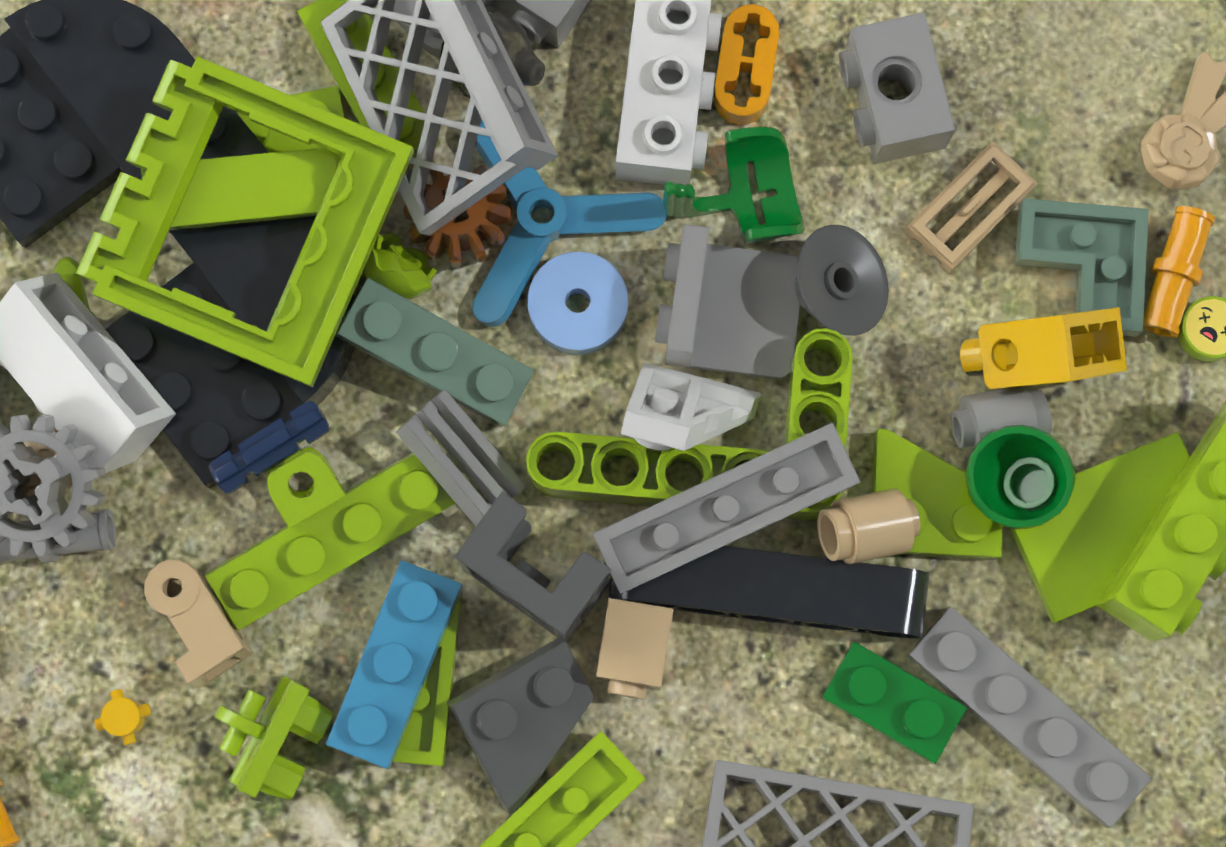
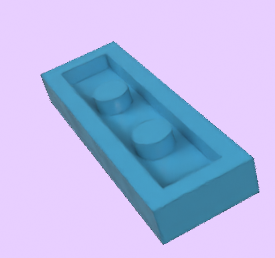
M403 560L400 561L326 745L383 768H391L463 589L462 583Z

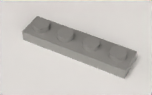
M832 422L593 533V536L607 566L611 569L614 582L620 594L855 486L861 481Z
M951 606L943 612L906 656L1105 828L1113 827L1152 779V777Z

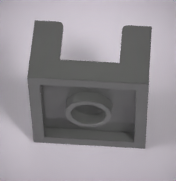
M501 492L454 557L465 572L551 634L566 641L568 644L610 585L611 579L608 576L611 573V569L587 552L581 553L554 592L548 591L546 588L551 580L536 568L520 558L514 566L509 563L530 534L531 525L524 519L527 514L526 509L504 492Z

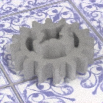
M27 414L11 417V432L0 423V543L9 538L10 555L13 556L26 553L31 542L38 557L53 552L54 539L64 548L73 545L78 540L72 526L84 530L93 527L96 520L86 511V508L90 505H98L105 502L106 496L92 490V481L105 476V468H89L86 461L97 448L94 444L76 447L73 441L76 438L78 427L75 425L64 426L57 433L54 432V416L51 415L39 416L34 423L33 429ZM23 442L43 444L53 449L57 454L49 458L38 456L31 446L26 447ZM37 474L42 484L38 485L34 490L35 495L28 496L23 486L30 481L29 475ZM71 477L72 496L68 504L65 499L68 479ZM12 513L26 515L33 525L39 524L41 528L20 525L7 516Z

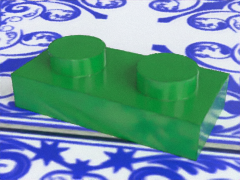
M855 641L849 646L820 697L823 701L930 764L937 763L967 709L966 706Z

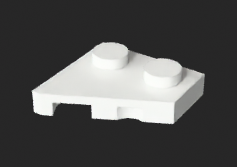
M644 362L626 409L621 434L635 438L639 444L650 449L668 450L675 448L685 451L753 420L761 393Z

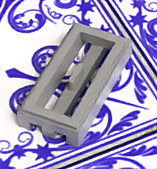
M445 389L435 395L396 431L398 436L475 526L479 524L501 492L513 498L527 487ZM423 425H425L428 428V430L434 435V437L439 441V443L445 448V450L448 452L447 454H445L442 451V449L436 444V442L431 438V436L425 431V429L422 427ZM463 473H466L467 476L478 487V489L484 494V496L489 500L488 503H486V501L481 497V495L464 477Z

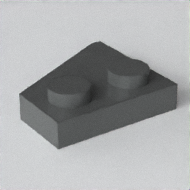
M557 638L453 698L447 704L502 808L511 815L521 807L594 699V695L566 641Z

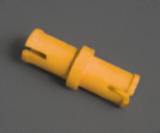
M1189 206L1176 207L1175 218L1162 257H1156L1151 268V273L1155 275V279L1144 312L1143 330L1163 337L1177 338L1179 335V326L1192 287L1200 285L1204 274L1199 265L1210 228L1215 221V216L1211 213Z

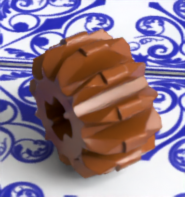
M480 165L472 173L481 175L488 168ZM430 169L429 172L433 184L426 183L424 197L430 210L444 202L451 174L444 176L443 172ZM467 179L465 186L473 180ZM504 184L467 209L468 218L465 221L455 223L453 219L430 236L420 234L416 225L413 224L408 230L410 239L413 243L428 241L425 253L427 258L432 261L438 259L446 249H449L448 254L451 266L458 268L463 262V251L471 249L474 259L477 262H483L487 257L482 241L501 246L505 241L504 233L496 225H502L511 221L510 208L499 204L507 195ZM405 204L403 210L406 219L413 221L409 213V210Z

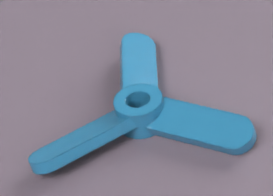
M481 120L480 127L486 128L483 121ZM478 134L475 148L490 169L500 162L501 158L491 137ZM526 167L503 183L506 188V196L517 211L518 221L473 301L472 309L475 317L488 327H496L503 324L511 315L549 243L557 240L562 234L655 230L664 223L667 216L663 199L657 194L650 192L561 196L556 191L547 188L536 169ZM539 208H547L554 213L553 218L544 224L533 221L531 215Z

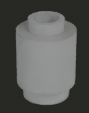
M1025 386L1009 387L962 396L959 410H955L951 414V426L955 442L959 448L966 447L969 454L972 453L977 443L988 433L1005 426H1033L1051 434L1052 430L1051 413L1044 393L1041 389L1028 390Z

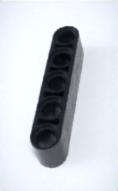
M723 546L620 594L611 575L608 600L611 598L672 608L674 611L879 636L922 639L929 573L903 567L862 562L846 564L843 560L831 561L828 558Z

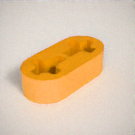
M756 4L743 5L736 8L727 17L724 25L714 89V106L723 119L735 125H748L757 121L765 113L771 93L779 39V24L774 14L767 8ZM746 24L758 25V35L766 37L757 40L754 57L742 56L743 36L734 34L743 33L746 29ZM739 72L751 74L749 92L759 96L750 97L746 107L734 105V95L725 93V91H734L736 89Z

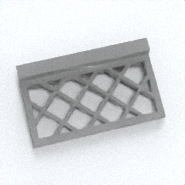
M348 0L322 20L321 24L370 129L399 141L405 116L425 121L416 158L412 157L409 163L414 165L413 171L408 165L398 188L420 234L430 236L526 167L539 170L558 157L482 0H416L413 16L393 12L396 0ZM364 14L375 16L366 52L355 50L346 32V28ZM430 14L432 15L434 21L429 20ZM391 20L411 24L402 61L382 56ZM427 28L439 31L445 42L438 69L418 65ZM380 64L400 68L391 105L379 102L374 91ZM456 67L460 74L454 73ZM416 72L436 77L427 114L407 109ZM452 81L464 83L470 94L464 123L443 118ZM384 111H388V112H389V113H388V117H386ZM481 120L483 121L486 128L480 127ZM441 125L462 130L453 168L432 162ZM478 134L491 137L501 158L500 162L481 175L469 172ZM430 169L451 174L444 202L430 210L424 197ZM467 179L473 180L465 186Z
M716 760L702 847H724L735 838L740 841L743 847H756L745 831L773 811L796 841L790 847H812L810 842L837 822L856 847H869L847 817L848 814L865 802L881 805L897 826V828L871 847H884L901 834L904 835L912 847H926L911 826L928 814L956 818L954 843L951 847H970L974 804ZM727 778L754 783L768 805L739 824L723 802ZM769 786L786 788L789 790L784 792L779 797H776L769 788ZM801 791L817 794L833 815L805 836L782 806ZM833 797L854 801L841 809ZM897 808L918 812L906 820ZM722 817L732 831L718 840Z

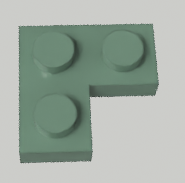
M1023 198L1018 205L1015 265L1077 270L1075 313L1120 307L1123 336L1137 337L1143 332L1149 209Z

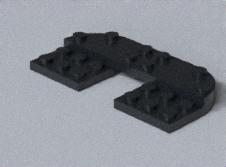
M40 0L4 18L10 28L0 35V219L18 243L25 249L116 182L120 172L142 180L141 169L128 163L126 158L146 113L153 114L167 121L171 116L172 112L152 103L170 60L191 68L194 64L195 59L164 23L132 3L124 0ZM223 106L200 160L269 152L238 113ZM316 216L169 230L194 263L161 288L171 292L173 288H177L236 314L235 319L267 331ZM357 286L354 290V293L351 297V300L348 304L344 316L346 315L350 305L352 304L358 292ZM131 311L105 329L176 413L164 427L163 431L209 489L216 485L209 469V464L212 460L228 450H231L233 454L239 452L238 444L282 417L287 422L292 418L289 412L307 401H313L317 405L322 403L344 375L355 349L354 346L335 336L313 387H310Z

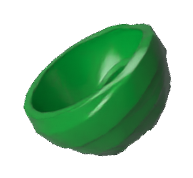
M1027 425L1005 426L988 433L973 449L968 458L965 471L968 494L973 504L988 519L1012 529L1038 527L1060 514L1069 502L1076 479L1071 457L1064 446L1048 432Z

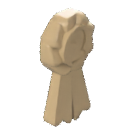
M1203 52L1195 61L1180 115L1162 116L1150 127L1141 140V153L1147 172L1170 189L1178 190L1200 186L1209 177L1220 160L1216 134L1226 127V90L1218 99L1215 96L1226 75V62H1214L1206 52Z

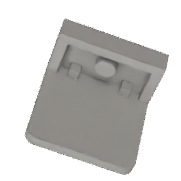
M684 224L681 244L668 242L663 280L676 282L673 306L660 304L655 342L667 344L665 365L776 380L785 379L791 372L800 310V301L795 287L798 256L707 244L708 227Z

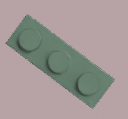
M366 278L363 281L335 334L341 340L434 391L440 393L445 389L456 403L500 427L506 426L534 372L532 368L370 278Z

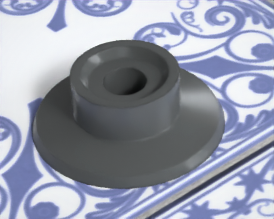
M843 225L821 227L806 239L799 253L795 280L796 293L803 308L821 325L842 335L856 336L870 331L881 320L886 310L889 293L886 270L876 249L862 234Z

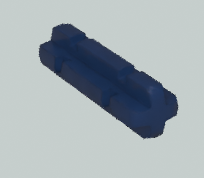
M313 401L303 403L289 412L292 418L287 422L282 417L238 444L239 452L233 454L231 450H228L212 460L209 464V469L219 488L226 494H231L250 482L247 476L254 472L255 476L259 477L301 450L299 443L306 440L310 445L326 435L330 427L319 406Z

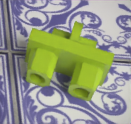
M282 675L258 722L255 719L266 697L250 689L238 712L223 705L219 706L214 717L230 725L219 749L237 757L247 735L251 736L229 778V781L237 786V790L256 798L259 791L289 800L293 798L303 778L305 767L279 755L278 752L289 731L318 744L333 718L331 711L308 695L310 689Z

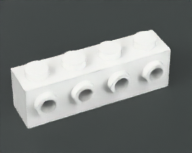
M711 0L635 1L616 155V180L664 185L666 181H672L675 184L681 183L686 185L690 184L691 168L704 170L708 132L696 131L698 109L711 110L715 73L703 71L705 50L718 51L722 14L710 12Z

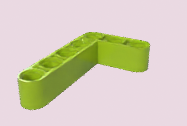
M827 328L814 329L805 334L797 344L789 374L784 445L806 435L800 427L799 417L808 411H818L825 414L831 423L833 422L846 450L853 358L848 341L837 331ZM818 349L829 352L837 363V371L830 376L813 374L805 364V354ZM549 432L536 438L530 445L526 462L530 480L534 487L543 495L561 499L651 507L681 493V491L675 490L669 485L665 476L668 468L677 462L693 464L699 470L701 483L770 452V450L698 444L685 451L675 448L654 450L642 446L635 438ZM556 450L566 452L574 461L573 470L567 477L561 480H550L540 474L538 465L545 454ZM624 456L635 463L638 468V474L631 483L624 486H616L604 479L601 473L602 467L612 457ZM842 492L784 519L816 520L820 511L831 508L832 503L840 498Z

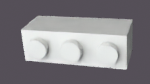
M57 272L15 282L0 301V365L8 370L33 400L38 411L43 415L54 416L57 431L68 425L78 427L76 438L73 441L76 447L88 444L95 445L97 449L92 456L86 459L89 468H105V473L137 461L176 413Z

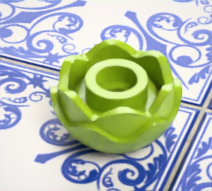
M394 233L378 235L364 267L366 278L372 279L408 300L418 298L427 293L433 287L431 283L437 273V269L429 268L428 259L423 251L416 248H405L399 237Z

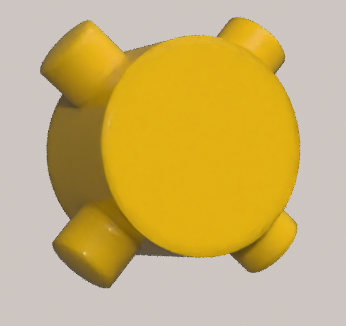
M122 689L113 690L110 692L111 700L102 709L101 717L94 720L96 730H106L111 735L122 737L124 746L137 742L135 734L143 727L145 717L152 715L149 703L141 705L134 699L125 698Z

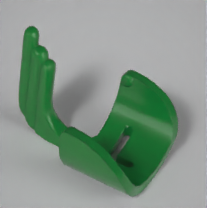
M749 127L725 132V155L730 183L728 193L708 197H695V190L691 184H675L672 181H666L664 184L663 205L668 216L674 215L677 218L683 216L690 218L731 211L737 218L745 244L797 235L805 231L793 184L787 143L783 134L776 128ZM747 164H752L754 167L758 194L771 191L776 193L775 196L760 199L765 221L764 225L759 224L756 216Z

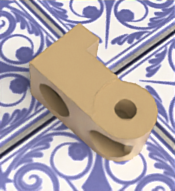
M166 560L158 563L149 571L144 584L146 600L156 612L169 618L189 653L174 662L187 684L201 688L254 654L241 631H238L209 582L199 570L181 560Z

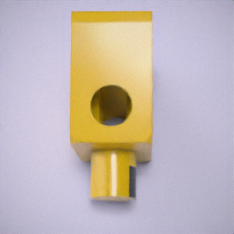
M1120 307L980 325L978 331L979 338L964 340L960 349V361L964 372L968 376L984 375V383L988 389L1070 382L1127 371Z

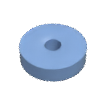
M569 252L556 256L538 270L530 284L528 311L531 323L538 336L557 351L572 355H584L599 351L614 341L626 322L628 293L625 282L618 270L610 262L595 254ZM582 294L589 299L590 305L584 312L575 313L567 308V300L572 295Z

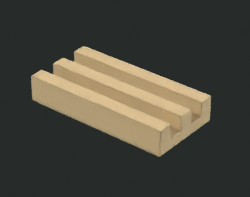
M992 141L907 225L904 232L912 240L916 238L923 245L922 249L930 257L934 255L941 262L940 266L950 274L1020 204L1022 199L1026 198L1035 189L1038 183ZM993 161L1000 170L936 234L932 233L927 226ZM1011 178L1018 186L953 251L950 250L945 243Z

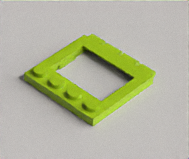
M196 57L192 68L170 60L152 99V103L172 112L171 116L167 121L153 114L146 113L126 158L128 163L145 170V175L140 180L120 172L99 219L119 229L118 236L115 240L94 232L76 274L95 282L96 286L92 294L102 300L313 387L414 154L413 146L201 57ZM223 106L248 116L252 122L307 145L312 143L342 156L267 331L235 319L236 314L177 288H173L171 292L152 282H147Z

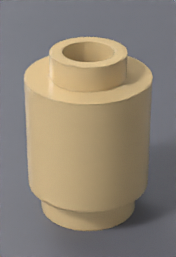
M893 488L835 500L831 508L821 510L818 515V536L822 549L828 559L831 561L842 559L846 564H854L909 552L913 546L914 537H917L920 532V517L913 501L906 499L898 489Z

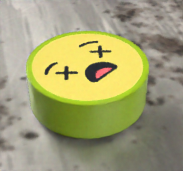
M1217 296L1203 297L1192 303L1185 310L1179 326L1178 340L1184 351L1194 359L1203 362H1216L1226 358L1225 298Z

